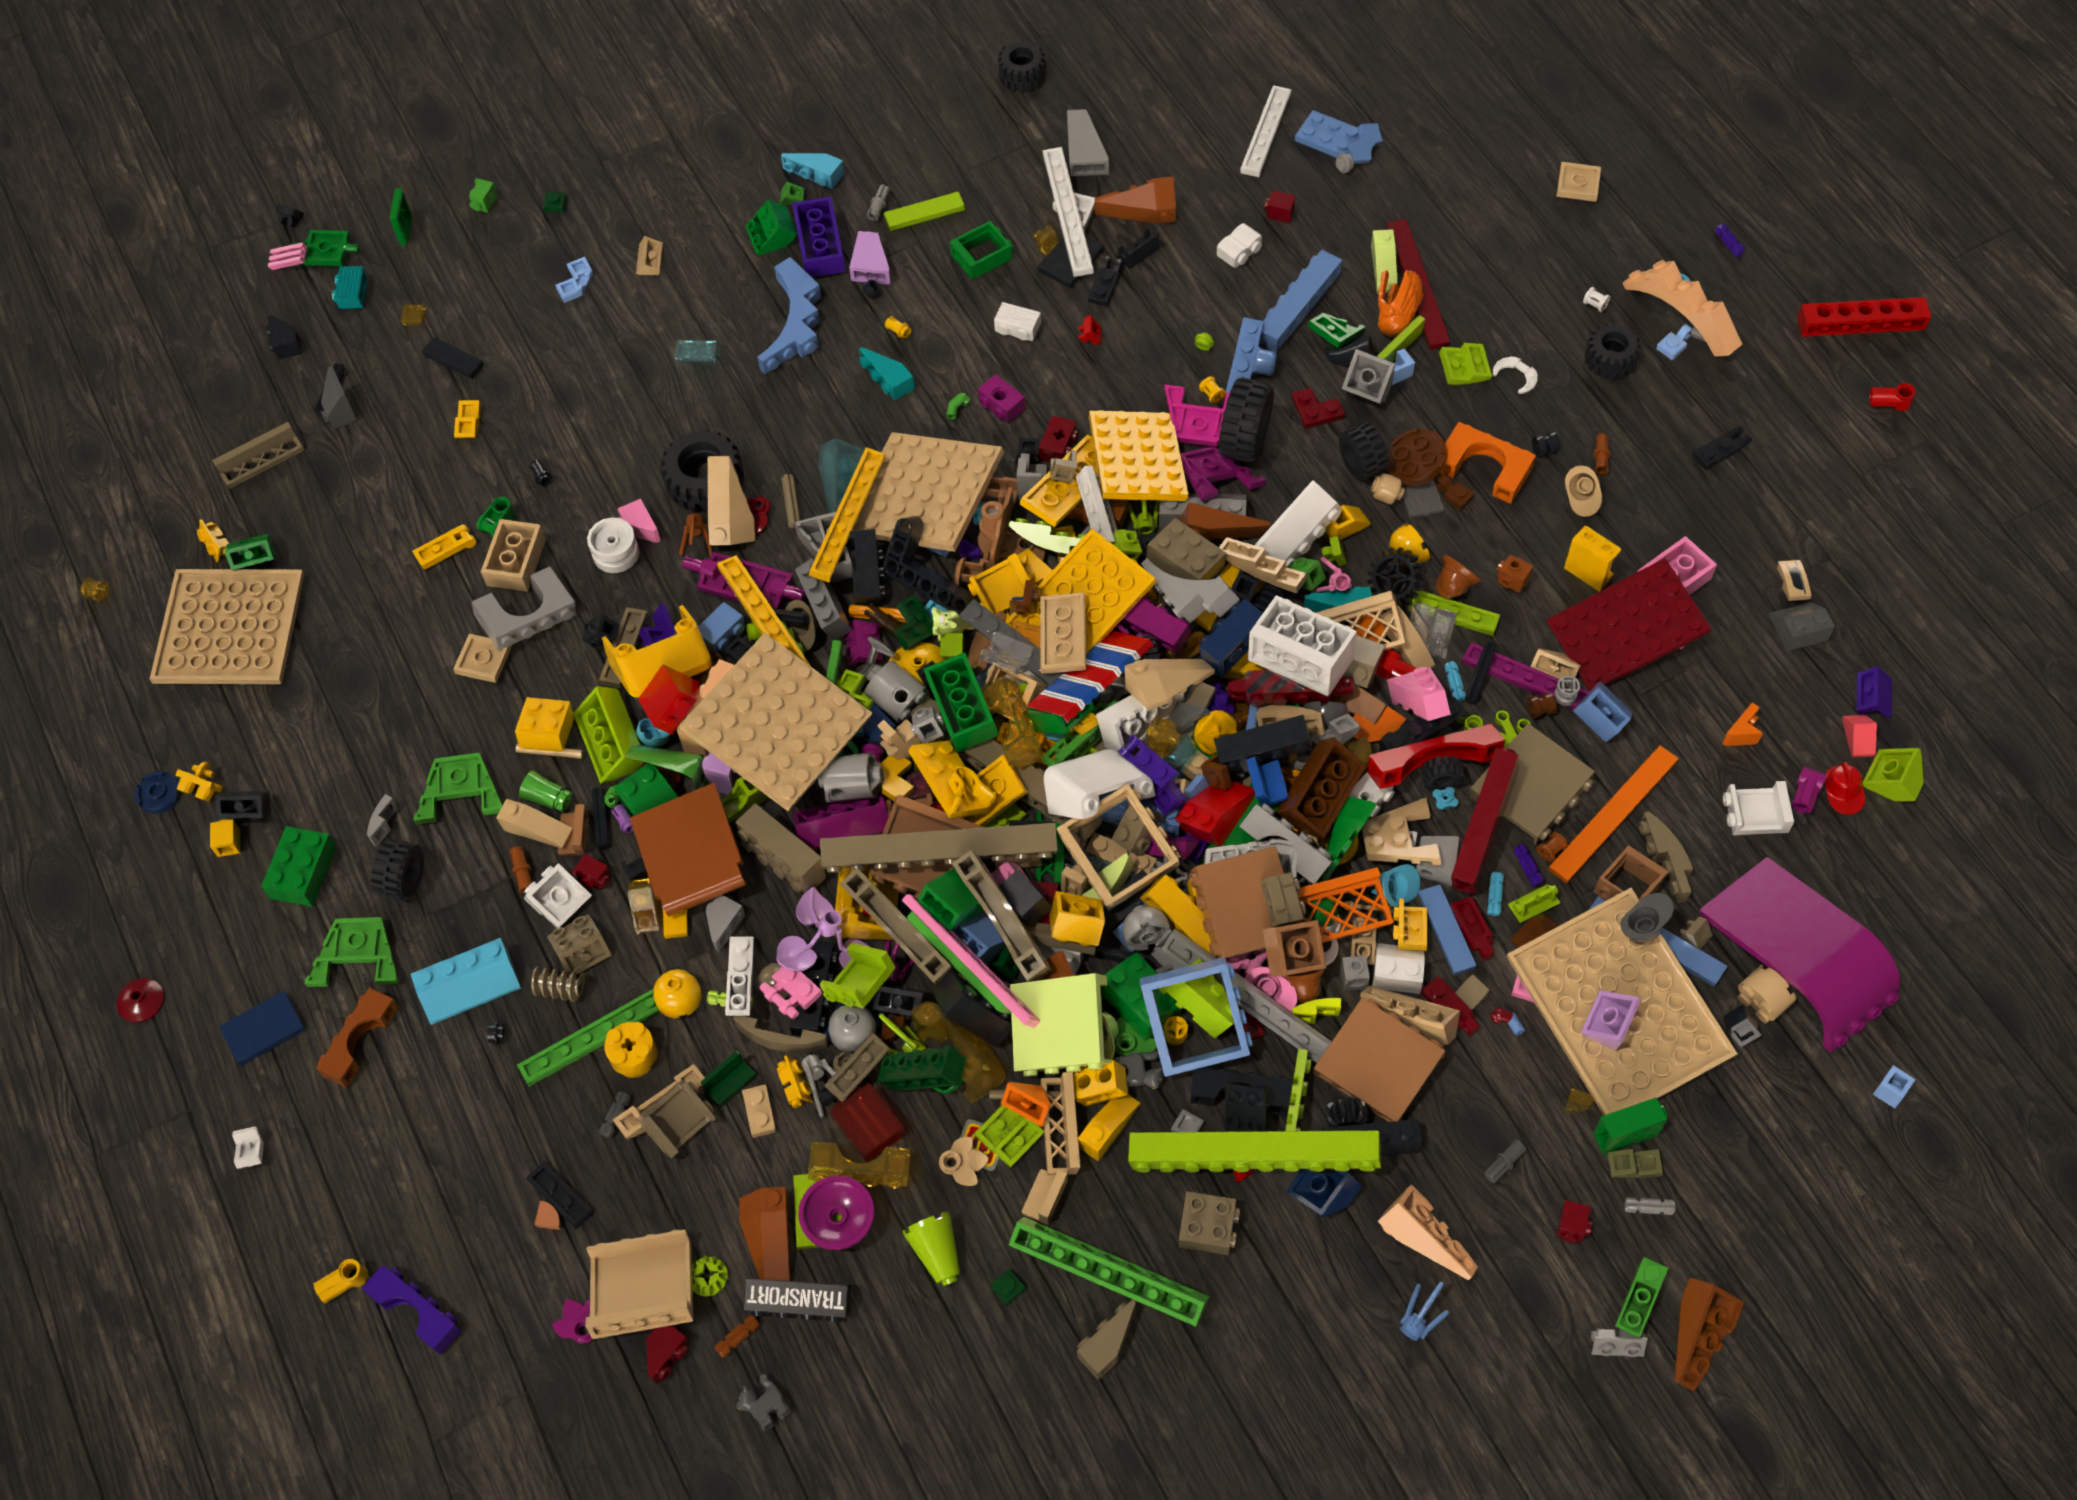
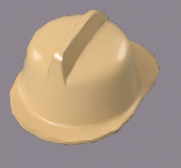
M1575 466L1570 469L1565 478V486L1572 510L1577 515L1583 517L1591 516L1600 509L1602 504L1600 480L1595 472L1587 466Z

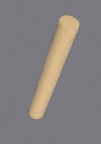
M519 744L516 745V752L576 759H583L584 756L583 750L564 748L563 752L521 749Z

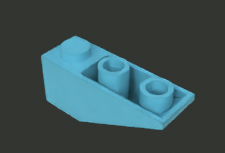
M781 154L783 169L797 174L804 179L816 182L821 186L833 189L844 175L843 160L829 154Z

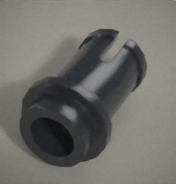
M541 460L532 461V465H529V468L535 475L536 483L541 486L548 485L551 482V474L546 471Z

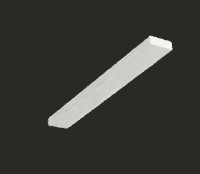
M1062 147L1043 150V158L1073 276L1092 274L1093 266Z

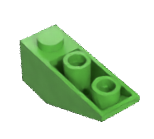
M1643 1257L1635 1272L1615 1327L1638 1338L1641 1337L1667 1273V1267Z

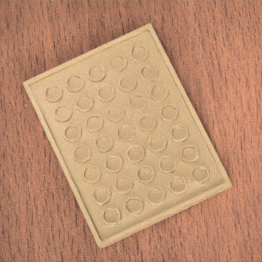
M1632 888L1623 891L1506 955L1603 1115L1655 1097L1658 1099L1737 1055L1736 1050L1663 936L1660 934L1651 942L1637 943L1634 939L1625 936L1621 931L1620 923L1622 918L1640 901ZM1600 990L1639 997L1641 999L1624 1040L1616 1050L1581 1034Z

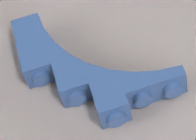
M791 257L774 267L776 279L784 288L790 300V310L786 325L780 336L767 350L758 356L759 367L764 374L776 369L780 364L791 359L797 353L803 358L818 348L817 336L811 329L820 323L818 309L813 305L821 299L820 287Z

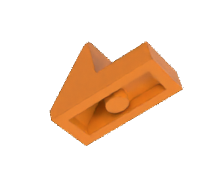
M1752 702L1727 732L1722 744L1725 746L1757 744L1763 734L1754 727L1759 719L1756 715L1760 707Z

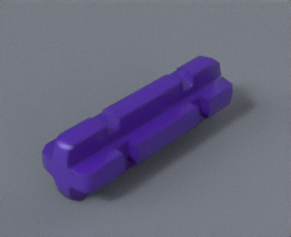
M1724 223L1718 225L1715 230L1717 235L1732 250L1731 252L1735 257L1742 256L1745 251L1742 244L1739 243L1738 239Z
M1521 844L1515 847L1514 854L1517 859H1520L1519 863L1526 876L1530 878L1531 886L1534 888L1541 886L1544 878L1541 873H1538L1539 869L1531 854H1528L1527 846Z

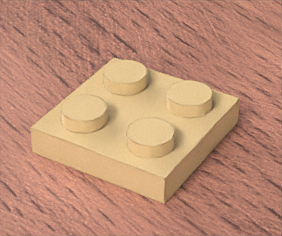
M1561 162L1556 197L1596 202L1601 167Z
M469 634L454 666V673L496 683L512 646L504 647L498 651L490 638Z

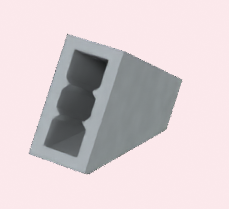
M1067 110L1070 176L1109 175V158L1087 110Z

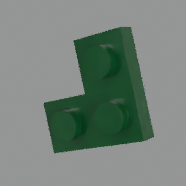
M915 594L896 605L907 624L896 629L893 634L905 651L934 635V621Z

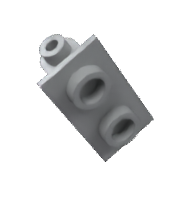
M1596 1328V1331H1591V1341L1593 1342L1592 1355L1644 1356L1647 1344L1644 1332L1638 1338L1623 1330H1619V1337L1615 1336V1331L1612 1329Z

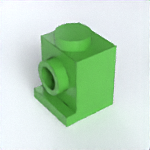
M476 178V186L470 191L469 195L471 200L470 207L476 211L488 213L498 197L493 182Z

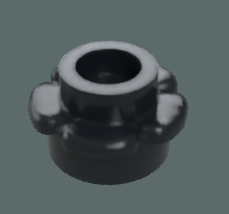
M498 1021L495 1024H488V1043L498 1045L499 1040H504V1026H499Z

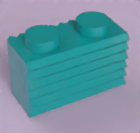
M341 266L339 274L335 275L336 290L332 291V299L337 303L339 309L363 308L368 283V276L363 266Z

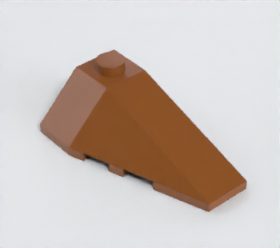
M1153 178L1147 180L1145 185L1139 187L1133 185L1130 186V190L1121 193L1115 191L1094 198L1095 215L1155 224L1176 222L1174 178Z
M1190 502L1179 518V521L1207 540L1226 539V537L1231 539L1262 537L1271 525V522Z
M786 1186L760 1188L739 1198V1222L759 1278L791 1281L789 1194Z
M1689 1278L1681 1301L1675 1382L1689 1390L1695 1391L1710 1367L1709 1360L1715 1351L1720 1352L1723 1347L1722 1339L1727 1332L1732 1333L1736 1327L1744 1302L1714 1284Z

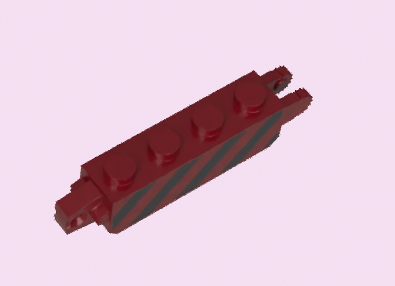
M1249 670L1245 674L1244 679L1229 682L1227 684V692L1229 693V700L1245 701V705L1255 707L1266 704L1281 706L1289 703L1303 705L1318 701L1326 704L1328 702H1335L1336 696L1352 694L1353 679L1352 677L1342 676L1330 695L1326 696L1271 670Z

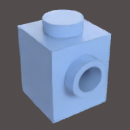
M1893 1065L1873 1095L1891 1107L1896 1108L1915 1079Z

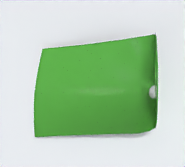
M647 745L633 746L626 753L625 757L664 767L689 776L694 782L695 790L708 785L704 770L702 769V762L705 757L703 754L666 750ZM704 773V783H703V786L701 787V785H700L701 776H702V774Z

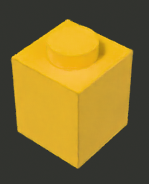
M222 819L218 822L210 823V848L217 857L240 854V828L233 819Z

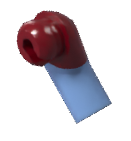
M1500 1007L1490 1014V1018L1495 1024H1500L1501 1021L1506 1022L1515 1036L1525 1031L1516 1014Z

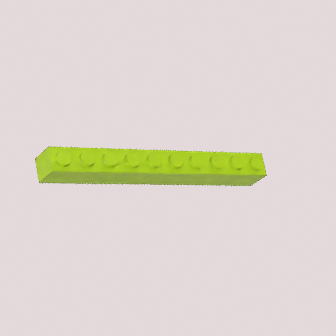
M1379 1131L1130 1133L1128 1161L1133 1170L1143 1173L1149 1172L1150 1169H1160L1162 1172H1173L1175 1169H1184L1187 1172H1198L1199 1169H1209L1212 1172H1222L1224 1169H1234L1237 1172H1247L1249 1169H1259L1263 1172H1271L1274 1169H1284L1288 1172H1296L1299 1169H1309L1314 1172L1334 1169L1345 1172L1352 1168H1360L1361 1171L1369 1172L1374 1171L1375 1168H1381V1137Z

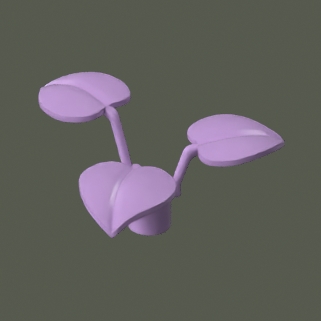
M812 887L799 900L796 907V916L803 925L811 926L815 924L818 931L808 945L798 936H788L781 940L777 948L776 961L782 967L792 971L809 969L817 959L816 953L810 948L813 947L820 935L831 937L837 934L838 947L843 951L839 956V962L843 968L851 960L846 950L851 943L869 946L858 939H848L843 946L842 929L839 928L841 922L840 914L834 911L829 901L820 895L815 887Z

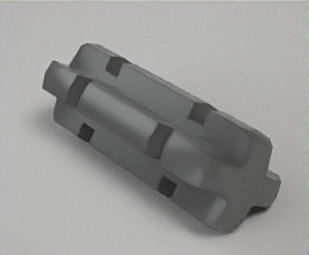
M618 1092L615 1098L616 1102L612 1104L605 1118L606 1123H603L599 1130V1133L606 1138L613 1136L615 1132L614 1127H617L613 1119L626 1110L624 1107L628 1106L631 1100L630 1095L625 1092Z

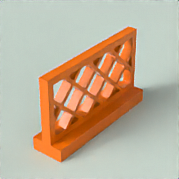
M1378 867L1301 887L1297 892L1299 900L1303 901L1305 905L1313 910L1308 919L1304 917L1299 922L1310 921L1316 910L1327 916L1328 918L1323 927L1319 926L1320 935L1322 936L1323 933L1328 935L1321 937L1322 943L1393 924L1394 921L1379 880L1381 875ZM1375 886L1377 892L1375 901L1362 895L1365 888ZM1349 892L1357 897L1352 907L1340 901L1344 893ZM1327 898L1335 903L1330 913L1318 907L1322 899ZM1360 899L1372 905L1367 915L1355 909ZM1318 900L1317 903H1316V905H1314L1313 903H1311V902H1313V901ZM1337 905L1350 911L1345 921L1333 915ZM1375 907L1384 912L1386 920L1378 922L1370 917ZM1352 913L1365 919L1361 927L1356 928L1348 923ZM1330 919L1343 925L1339 933L1334 934L1325 929Z

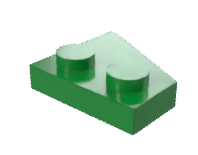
M1325 313L1311 319L1308 325L1311 330L1337 348L1364 334L1365 326L1361 324L1356 328L1347 325L1348 320L1335 318Z

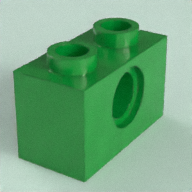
M269 533L227 544L224 549L231 570L273 560L276 554Z

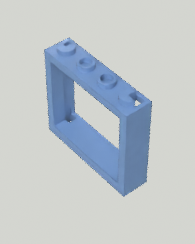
M1225 957L1140 978L1143 997L1165 1077L1250 1055L1248 1047L1253 1046L1249 1032L1244 1033L1242 1024H1246L1247 1021L1244 1010L1238 1009L1237 1001H1241L1238 986H1232L1231 979L1235 978L1232 964L1227 965ZM1222 973L1240 1045L1171 1062L1153 990Z

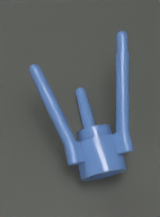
M1439 1282L1418 1314L1413 1313L1411 1316L1421 1288L1420 1284L1416 1285L1406 1313L1400 1321V1324H1402L1400 1330L1414 1341H1418L1419 1338L1424 1339L1428 1332L1449 1314V1311L1445 1310L1425 1327L1427 1322L1423 1317L1444 1286L1443 1282Z

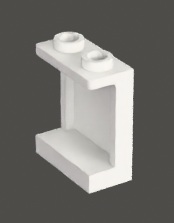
M1776 781L1773 788L1736 790L1735 784H1729L1727 791L1723 793V804L1728 808L1727 824L1732 828L1733 835L1789 833L1794 819L1786 781Z

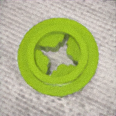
M703 1256L699 1260H694L692 1265V1291L700 1296H712L720 1292L728 1279V1272L724 1263L715 1256ZM705 1267L709 1269L710 1273H715L710 1276L709 1285L704 1278H700L705 1273Z

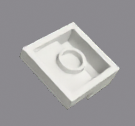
M558 863L554 868L550 865L541 874L543 879L537 884L535 882L531 883L524 891L526 893L524 900L540 915L545 916L556 928H560L592 896Z

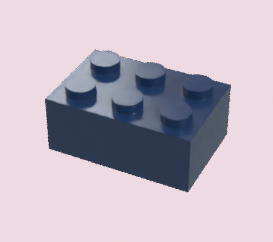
M1246 599L1241 603H1236L1231 609L1230 615L1226 619H1221L1215 627L1216 630L1211 635H1206L1200 643L1201 659L1214 668V673L1221 679L1249 651L1250 631L1263 614Z

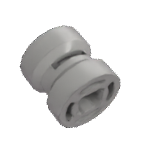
M1567 675L1559 679L1554 693L1557 703L1563 706L1574 704L1580 690V683L1577 678Z

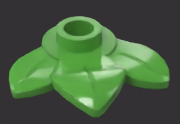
M1122 1017L1118 1019L1119 1030L1117 1038L1114 1040L1115 1052L1118 1055L1125 1057L1134 1052L1151 1053L1157 1049L1155 1039L1149 1038L1144 1041ZM1123 1043H1127L1130 1045V1047L1128 1049H1124L1121 1047V1045Z

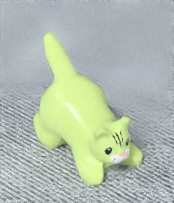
M932 608L934 620L933 634L938 635L939 641H941V634L963 633L964 630H975L964 622L956 611Z

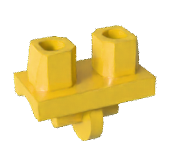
M202 762L199 766L194 765L192 767L195 775L180 769L176 772V776L181 777L177 787L178 790L192 794L195 785L198 784L199 788L195 797L208 802L215 791L221 793L223 786L206 780L208 777L213 778L215 776V773L211 771V764L207 762Z

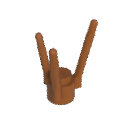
M693 513L686 517V526H684L679 555L684 553L688 534L689 544L692 545L694 536H698L703 532L710 557L712 556L713 549L712 545H709L707 524H703V517L700 514Z

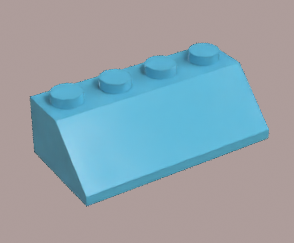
M501 938L410 974L417 995L431 1025L521 989L510 956Z

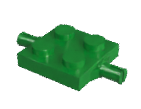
M310 230L308 238L304 242L307 250L303 265L343 266L346 254L348 252L359 253L360 245L349 244V231Z

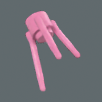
M1320 558L1324 564L1334 571V574L1329 579V586L1315 588L1311 593L1334 590L1344 591L1352 588L1350 577L1347 574L1342 573L1340 568H1337L1326 558Z

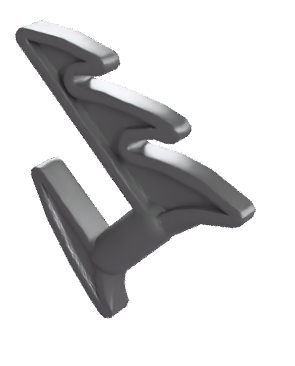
M868 637L871 648L866 664L859 672V674L864 675L866 678L869 672L878 665L875 663L878 652L890 657L896 656V653L890 647L874 637Z

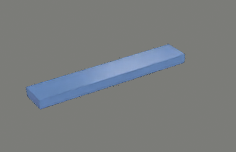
M1598 896L1592 904V906L1590 907V909L1605 902L1606 900H1603ZM1662 928L1661 935L1672 952L1675 953V957L1682 968L1715 987L1725 972L1727 965Z

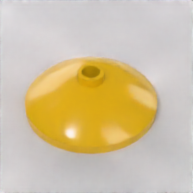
M920 642L906 651L903 647L899 648L895 652L896 656L891 657L888 662L894 660L926 687L916 670L932 660L936 664L949 658L940 657L939 646L928 642ZM927 690L926 694L929 696V698H932L929 691Z

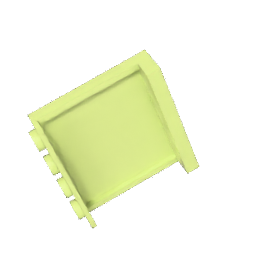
M1093 973L1010 984V990L1040 1019V1022L1034 1028L1024 1025L1011 1012L1015 1072H1022L1024 1077L1038 1076V1072L1045 1071V1074H1059V1069H1066V1072H1079L1081 1067L1088 1066V1070L1103 1069L1104 1064H1112L1111 1060L1104 1059L1100 986H1107V976Z

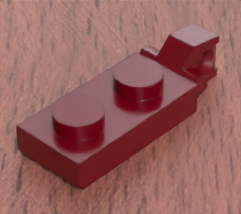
M1470 896L1451 903L1450 907L1472 950H1478L1483 961L1493 958L1494 951L1490 946L1493 944L1492 933L1473 897Z
M1440 976L1421 989V995L1428 1002L1460 1010L1457 1029L1462 1028L1470 1037L1478 1031L1479 1025L1473 1019L1475 1015L1472 1013V1010Z

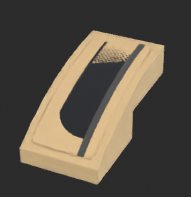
M1778 561L1777 569L1783 579L1782 589L1788 600L1811 599L1809 582L1801 561Z

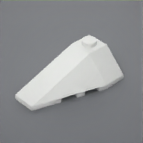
M1274 838L1260 842H1249L1247 844L1208 848L1205 851L1204 864L1276 846L1284 874L1292 872L1295 878L1297 873L1295 870L1297 853L1294 846L1288 840Z

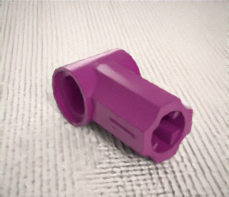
M1803 766L1796 783L1798 787L1791 805L1795 811L1802 814L1811 813L1817 794L1820 792L1825 781V773Z

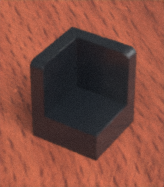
M1744 1004L1723 1017L1727 1032L1740 1047L1745 1046L1762 1035L1758 1020Z

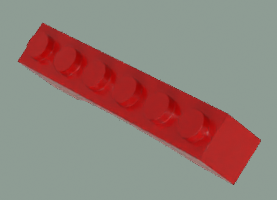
M1491 723L1369 755L1367 773L1378 788L1383 789L1401 784L1404 778L1413 770L1423 766V763L1429 762V759L1436 760L1438 756L1440 758H1443V756H1448V758L1455 756V758L1458 757L1461 760L1477 762L1490 761L1496 748H1504L1505 739Z

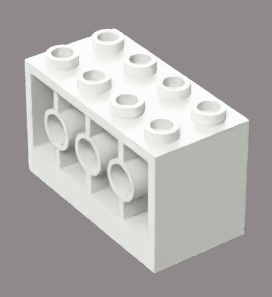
M1275 596L1250 631L1248 660L1323 695L1329 696L1354 659L1357 631L1349 626L1339 624L1328 617L1312 612L1308 608L1294 604L1288 599Z

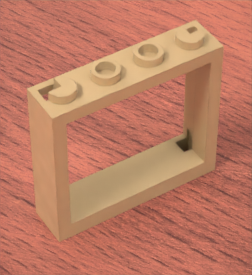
M1129 784L1102 799L1099 810L1094 816L1086 819L1072 818L1056 828L1059 837L1108 911L1152 884L1158 878L1179 867L1178 858H1180L1177 849L1174 845L1171 847L1165 840L1168 838L1161 826L1156 827L1152 821L1155 819L1153 813L1148 807L1144 809L1140 803L1142 800L1141 795L1135 788L1131 789ZM1127 799L1168 862L1112 897L1071 833Z

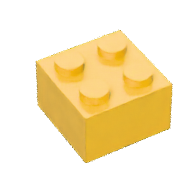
M527 697L515 729L519 748L563 752L574 721L570 701Z
M1056 891L1049 915L1051 937L1061 942L1073 941L1083 946H1098L1105 923L1102 900Z

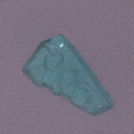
M836 438L819 445V469L828 513L837 512L865 450Z

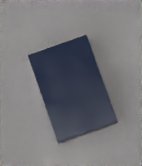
M284 990L219 1026L240 1067L305 1031L298 1014Z

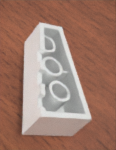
M1177 693L1168 704L1150 710L1146 709L1133 695H1130L1096 714L1105 747L1119 751L1121 747H1125L1128 744V739L1132 734L1143 742L1170 718L1177 701L1184 703V693Z

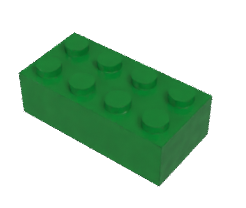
M965 652L923 669L957 753L999 736Z

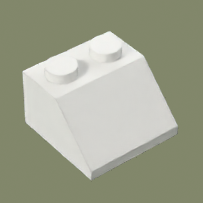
M1376 943L1372 986L1384 990L1420 994L1424 974V951L1398 950L1397 945Z

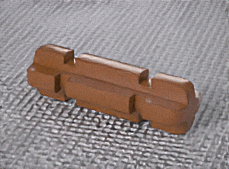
M748 1315L743 1320V1324H738L725 1336L724 1341L721 1340L715 1345L714 1348L721 1357H726L731 1352L730 1349L732 1347H737L750 1335V1331L753 1332L759 1327V1321L754 1316Z

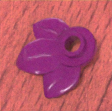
M590 1299L584 1306L574 1300H565L563 1319L557 1320L552 1324L558 1336L561 1338H573L579 1344H587L593 1340L589 1332L586 1335H580L581 1330L586 1328V1317H590Z

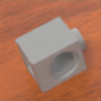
M1366 956L1343 957L1340 967L1343 991L1366 989L1370 978Z

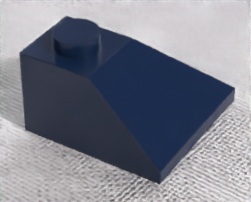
M1302 1169L1286 1192L1324 1218L1348 1207L1362 1188V1185L1346 1171L1340 1172L1334 1169H1324L1321 1172H1314L1309 1169Z

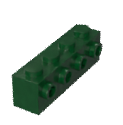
M945 1046L941 1049L928 1048V1050L923 1051L912 1050V1052L887 1054L881 1063L877 1082L894 1092L958 1086L967 1058L959 1054V1051L951 1046Z

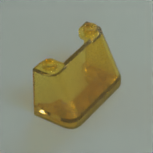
M924 1002L911 1010L915 1033L922 1042L926 1038H932L940 1044L947 1038H950L961 1054L967 1058L961 1077L966 1083L964 1096L971 1105L988 1094L990 1089H995L1004 1081L1005 1068L984 1040L944 1017L939 1004Z

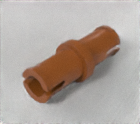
M1601 433L1595 437L1596 449L1594 450L1593 457L1596 459L1595 472L1599 475H1604L1609 472L1608 462L1611 457V451L1609 449V436Z
M517 846L509 850L513 863L512 872L516 876L519 893L526 894L524 892L525 889L532 883L530 877L531 867L527 864L524 847Z

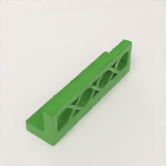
M1114 700L1107 706L1100 701L1091 713L1096 715L1101 710L1103 711L1117 702ZM1099 725L1082 736L1077 734L1078 732L1069 731L1042 756V762L1052 766L1082 757L1102 738Z

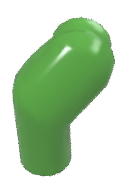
M959 393L949 401L946 418L955 420L958 407L960 405L964 407L969 405L970 397L965 393Z
M611 786L604 797L605 805L608 807L616 806L620 800L614 790L615 786Z

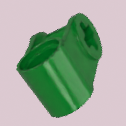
M506 497L496 498L478 519L477 529L491 534L493 538L500 519L513 521L515 519V511L509 499Z

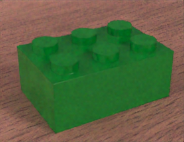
M285 827L261 885L269 899L313 907L337 847L330 835L294 827Z
M1135 952L1104 974L1107 976V986H1100L1101 996L1146 1041L1154 1034L1143 997L1140 978L1156 975L1157 973ZM1154 989V998L1162 1028H1164L1166 1020L1173 1016H1180L1182 1009L1175 1005L1177 1001L1167 992L1163 994L1158 989Z

